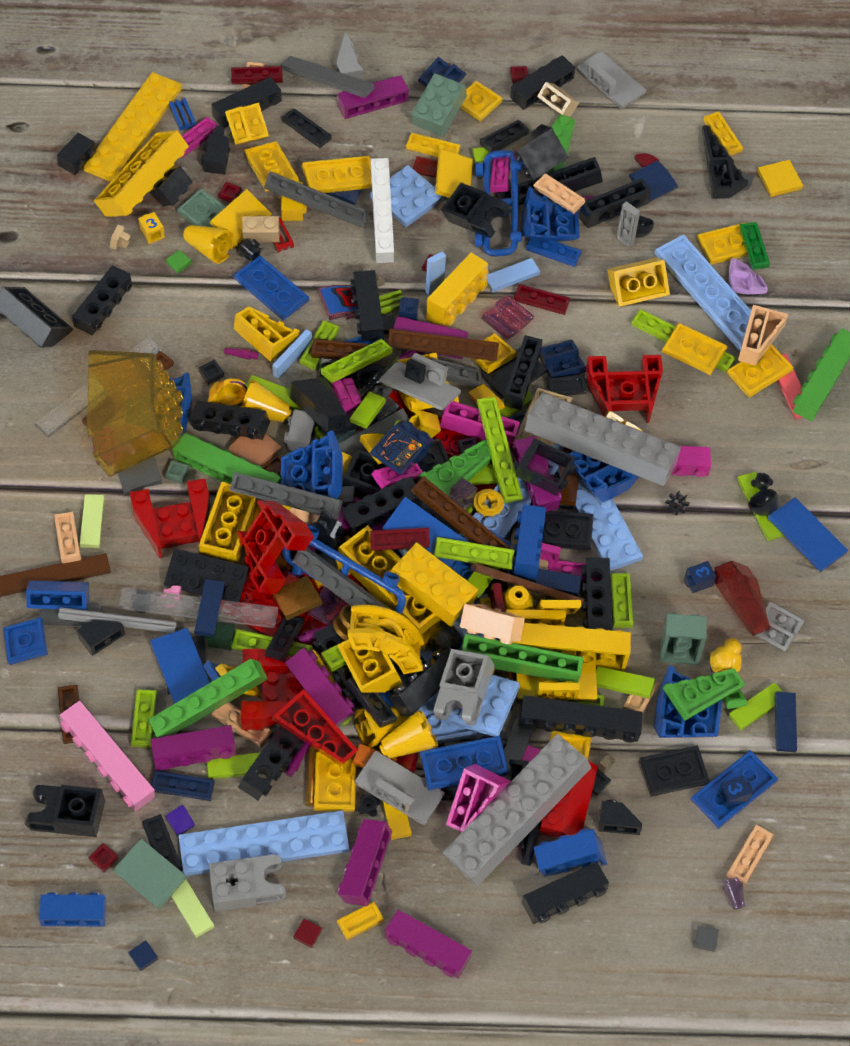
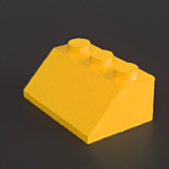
M652 258L607 269L610 288L619 307L670 295L665 260L661 258Z
M349 639L337 645L361 693L386 692L402 683L387 653L381 650L379 652L365 649L353 650Z

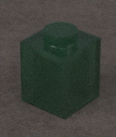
M218 621L215 636H205V639L208 641V647L231 651L236 632L235 624Z

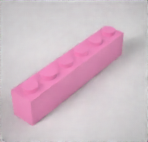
M78 701L60 714L61 728L66 733L70 732L75 745L78 748L82 747L84 749V754L90 763L94 761L98 766L97 771L103 778L107 777L109 779L110 787L115 793L119 792L123 796L122 801L128 808L132 807L136 812L155 798V791L81 701Z

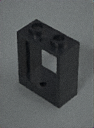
M534 438L517 466L515 477L557 496L560 490L563 491L568 483V480H566L568 475L572 476L576 469L574 465L575 457ZM536 455L565 468L557 483L529 470Z

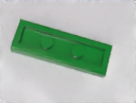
M757 222L740 224L739 230L752 270L769 268L770 261Z

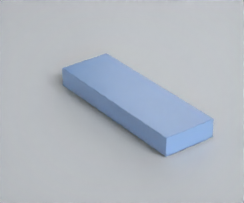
M443 251L427 259L426 293L429 296L445 279L446 255Z
M530 258L488 274L487 285L493 293L540 275V270L534 260Z
M306 329L272 364L274 377L278 379L306 350L312 340V332Z

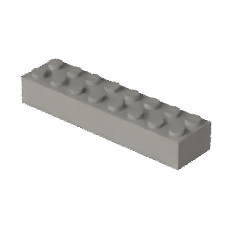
M543 392L528 413L524 430L662 486H665L675 468L681 450L680 446Z
M556 734L443 852L446 859L471 883L478 887L591 769L587 758L560 735Z

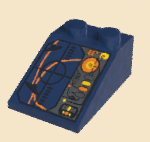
M403 419L395 424L371 450L370 455L401 475L425 458L434 439L429 437L426 432L414 427L411 422Z

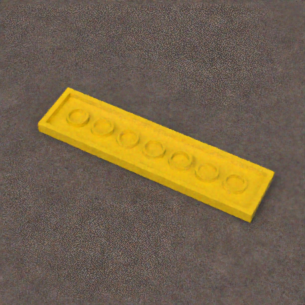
M152 72L97 147L96 153L87 161L84 171L111 182L136 155L169 108V102H173L182 90V84Z

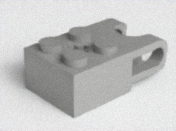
M451 649L439 685L441 688L433 712L436 719L447 720L454 709L463 708L462 719L466 725H476L495 667L488 655Z
M266 855L209 863L214 911L257 906L256 904L284 900L287 895L285 887L281 884H270L265 880L268 874L281 869V857L279 855Z

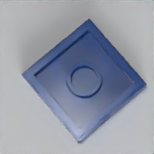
M41 617L3 628L9 665L48 655L44 623Z

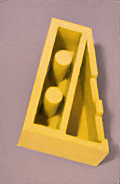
M250 306L235 314L234 330L270 362L281 356L299 337L300 330L295 328L292 330L284 326V323L281 321L275 322L269 319L268 315Z

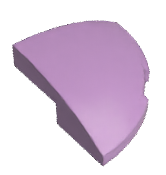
M732 258L729 268V286L735 293L741 294L767 293L768 289L760 275L756 277L750 266Z

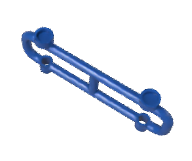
M510 150L490 152L484 158V164L483 162L476 163L477 177H483V191L490 195L491 160L502 157L511 158V198L500 199L506 202L508 206L511 205V246L506 249H491L490 238L475 233L476 247H483L487 255L494 257L511 255L516 251L518 242H522V232L518 231V172L522 171V165L517 163L513 156L514 152Z
M307 525L314 535L310 545L342 563L341 572L348 576L351 568L395 594L398 598L395 612L402 615L406 598L403 591L397 587L400 579L397 574L385 572L383 578L317 540L319 529L315 526ZM284 547L282 554L285 561L293 566L292 573L296 575L305 573L312 577L293 562L294 558L291 556L290 550H286Z

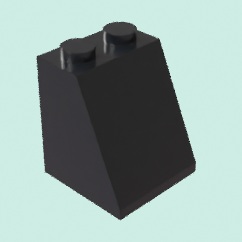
M543 124L539 125L512 148L517 163H521L523 167L521 169L522 173L526 178L532 180L537 179L569 158L553 128Z

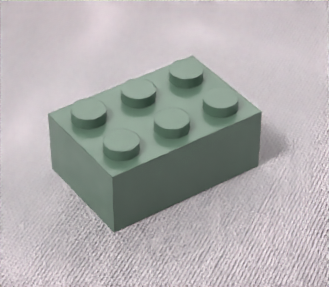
M434 73L411 113L413 125L444 137L467 97L465 85Z
M666 614L659 640V662L698 665L706 641L707 617L698 614Z

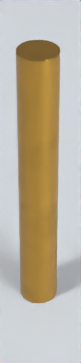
M308 747L306 806L314 805L316 749L313 747Z

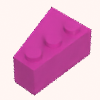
M476 764L464 768L446 825L463 832L503 791L510 780Z

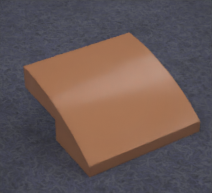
M265 434L263 440L240 436L228 448L234 456L242 457L247 462L262 466L283 449L267 434Z

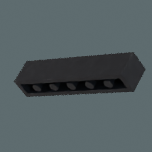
M523 695L520 703L519 726H524L527 729L541 728L548 732L583 734L586 737L598 736L607 740L620 739L632 743L638 742L641 736L643 712Z

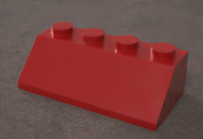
M588 760L591 769L542 819L540 834L559 839L561 836H572L583 830L598 769L597 765Z

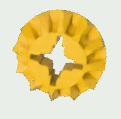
M481 490L474 497V508L477 510V514L480 513L484 517L491 516L493 518L494 515H499L504 507L503 497L495 490ZM486 498L489 501V503H493L491 508H489L488 505H485Z

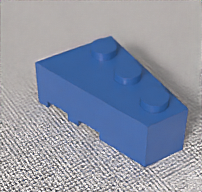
M583 829L578 834L572 836L564 835L559 837V840L552 842L544 841L539 846L534 847L539 871L544 877L570 872V868L576 866L584 868L595 862H601V866L608 865L602 841L593 829Z

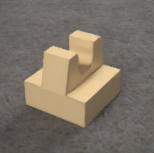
M117 225L111 237L109 248L114 250L118 246L127 248L131 235L124 232L123 226Z

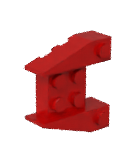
M643 355L640 365L641 371L608 372L606 356H588L586 364L587 384L604 417L608 410L611 412L645 411L646 423L650 422L663 373L661 355Z
M206 478L187 481L190 502L153 509L149 489L130 492L134 519L151 543L159 559L162 558L161 549L195 542L200 544L210 510Z
M258 500L257 503L261 508L259 514L249 530L238 531L241 546L245 547L247 555L244 558L246 564L250 565V579L259 593L278 594L286 578L275 560L284 547L286 550L305 551L314 535L304 521L278 502Z
M243 649L242 664L249 659L259 661L268 679L262 682V701L241 702V730L263 731L270 726L277 725L278 723L272 720L273 715L303 690L301 683L285 664L292 657L287 656L285 661L281 662L266 657L265 649Z

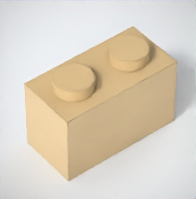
M545 82L537 95L539 99L565 116L571 117L579 104V101L549 82Z
M279 216L243 217V240L255 239L257 242H279Z

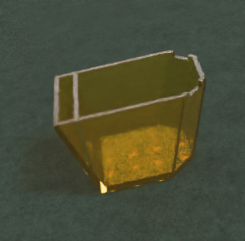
M90 350L88 354L87 433L89 437H93L95 444L94 458L109 477L174 448L180 442V433L183 432L182 424L180 423V417L183 416L180 407L182 393L180 390H177L175 382L171 381L167 370H164L161 361L156 358L154 353Z

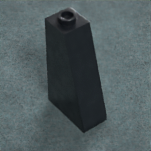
M326 378L290 382V399L326 432L345 430L347 414Z

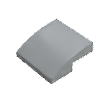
M769 602L762 616H760L752 629L751 634L786 652L804 624V620Z

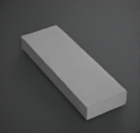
M626 201L621 209L617 239L626 246L632 247L635 242L640 211Z

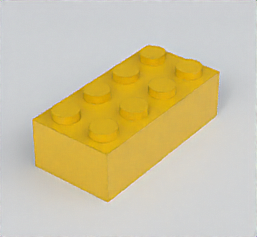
M470 253L427 298L426 320L434 325L451 326L455 318L465 311L466 306L474 302L477 294L480 291H484L487 287L488 263L475 254Z
M221 482L199 544V554L238 564L244 546H241L238 531L249 530L259 498L230 491L231 484Z
M417 542L391 571L400 577L398 587L449 626H452L463 613L464 604H472L475 601L479 590Z

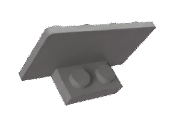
M602 51L577 66V70L621 109L646 94L645 88Z
M417 353L412 356V359L426 365L424 382L419 384L404 377L406 364L399 361L379 379L380 382L440 410L446 408L461 393L460 389L446 383L448 367Z
M378 751L373 753L355 780L356 785L422 825L427 823L445 794L440 789L428 791L427 783L424 779Z

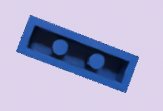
M30 581L26 589L27 608L60 609L64 607L86 610L89 603V582Z
M56 892L41 895L40 924L41 926L105 927L106 897L97 892L90 893L89 895H81L76 892L68 893V895H59Z

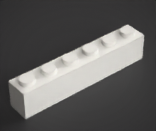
M389 158L371 159L376 263L394 262Z

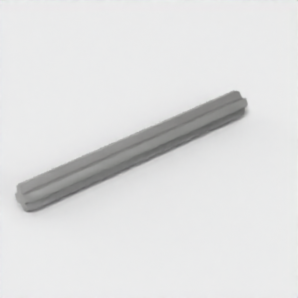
M61 607L58 613L59 619L91 622L92 620L119 622L124 627L170 633L176 632L177 622L64 607Z

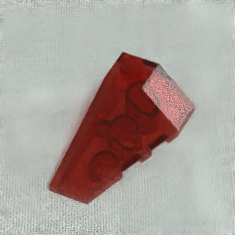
M729 561L715 567V585L752 636L769 630L770 624L758 580L749 567L734 561Z

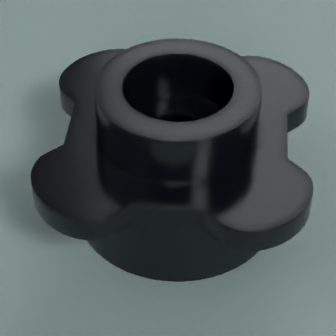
M758 473L756 479L751 481V486L758 488L760 491L773 485V480L766 473Z
M362 795L360 797V806L357 808L358 813H366L371 817L376 816V809L380 804V800L371 795Z

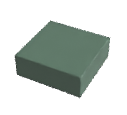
M171 460L165 473V479L183 484L189 471V465Z

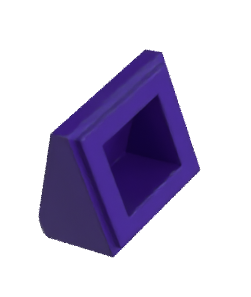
M184 805L179 806L166 815L168 824L177 836L195 826Z

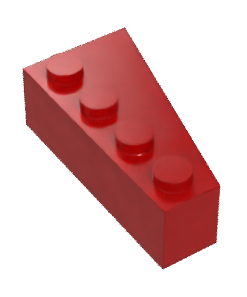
M304 689L272 717L273 721L339 766H342L358 751Z

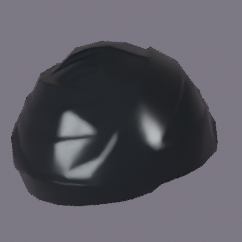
M639 216L635 237L641 238L649 235L654 228V221L650 218Z
M773 489L761 490L750 498L748 502L749 509L759 516L770 515L778 507L779 496Z
M447 626L436 628L430 634L428 640L429 648L433 652L438 649L446 650L451 648L456 650L460 646V637L456 631Z

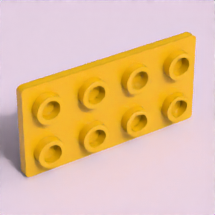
M595 663L582 664L578 683L572 681L560 682L516 673V680L520 684L517 692L518 700H522L523 695L555 700H597Z

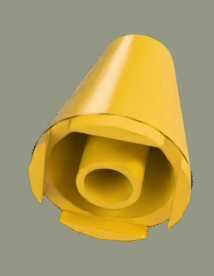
M189 225L183 233L184 240L213 263H223L229 257L227 254L229 249H233L234 246L233 233L227 229Z
M251 381L241 407L264 410L267 412L269 420L284 422L285 419L288 420L292 412L289 409L290 405L258 382Z
M514 586L502 592L505 612L506 609L535 610L534 598L523 586Z
M390 707L397 716V720L395 723L380 728L366 709L361 708L356 710L355 718L358 717L359 723L355 724L363 745L368 744V747L372 748L380 744L383 738L412 715L401 717L395 707Z
M419 710L381 740L382 745L379 747L382 754L391 759L438 747V742L435 734L433 735L431 731L432 728L426 716Z

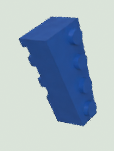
M523 504V509L518 511L517 523H520V528H516L514 539H517L518 543L513 545L515 562L512 564L510 573L513 576L536 583L546 508Z

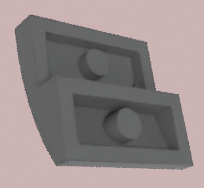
M152 449L132 454L115 462L124 496L130 495V492L143 490L145 487L162 484V478Z

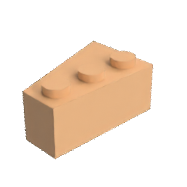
M753 305L738 361L756 365L785 327L789 314Z
M464 604L460 627L467 629V633L478 635L482 633L484 638L495 640L496 637L500 638L501 643L512 644V641L521 640L525 618L510 612H502L498 608L491 609L487 604Z

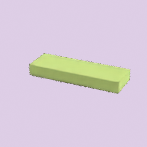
M85 494L80 548H100L104 495Z
M185 880L171 898L195 938L213 929L214 924L188 881Z

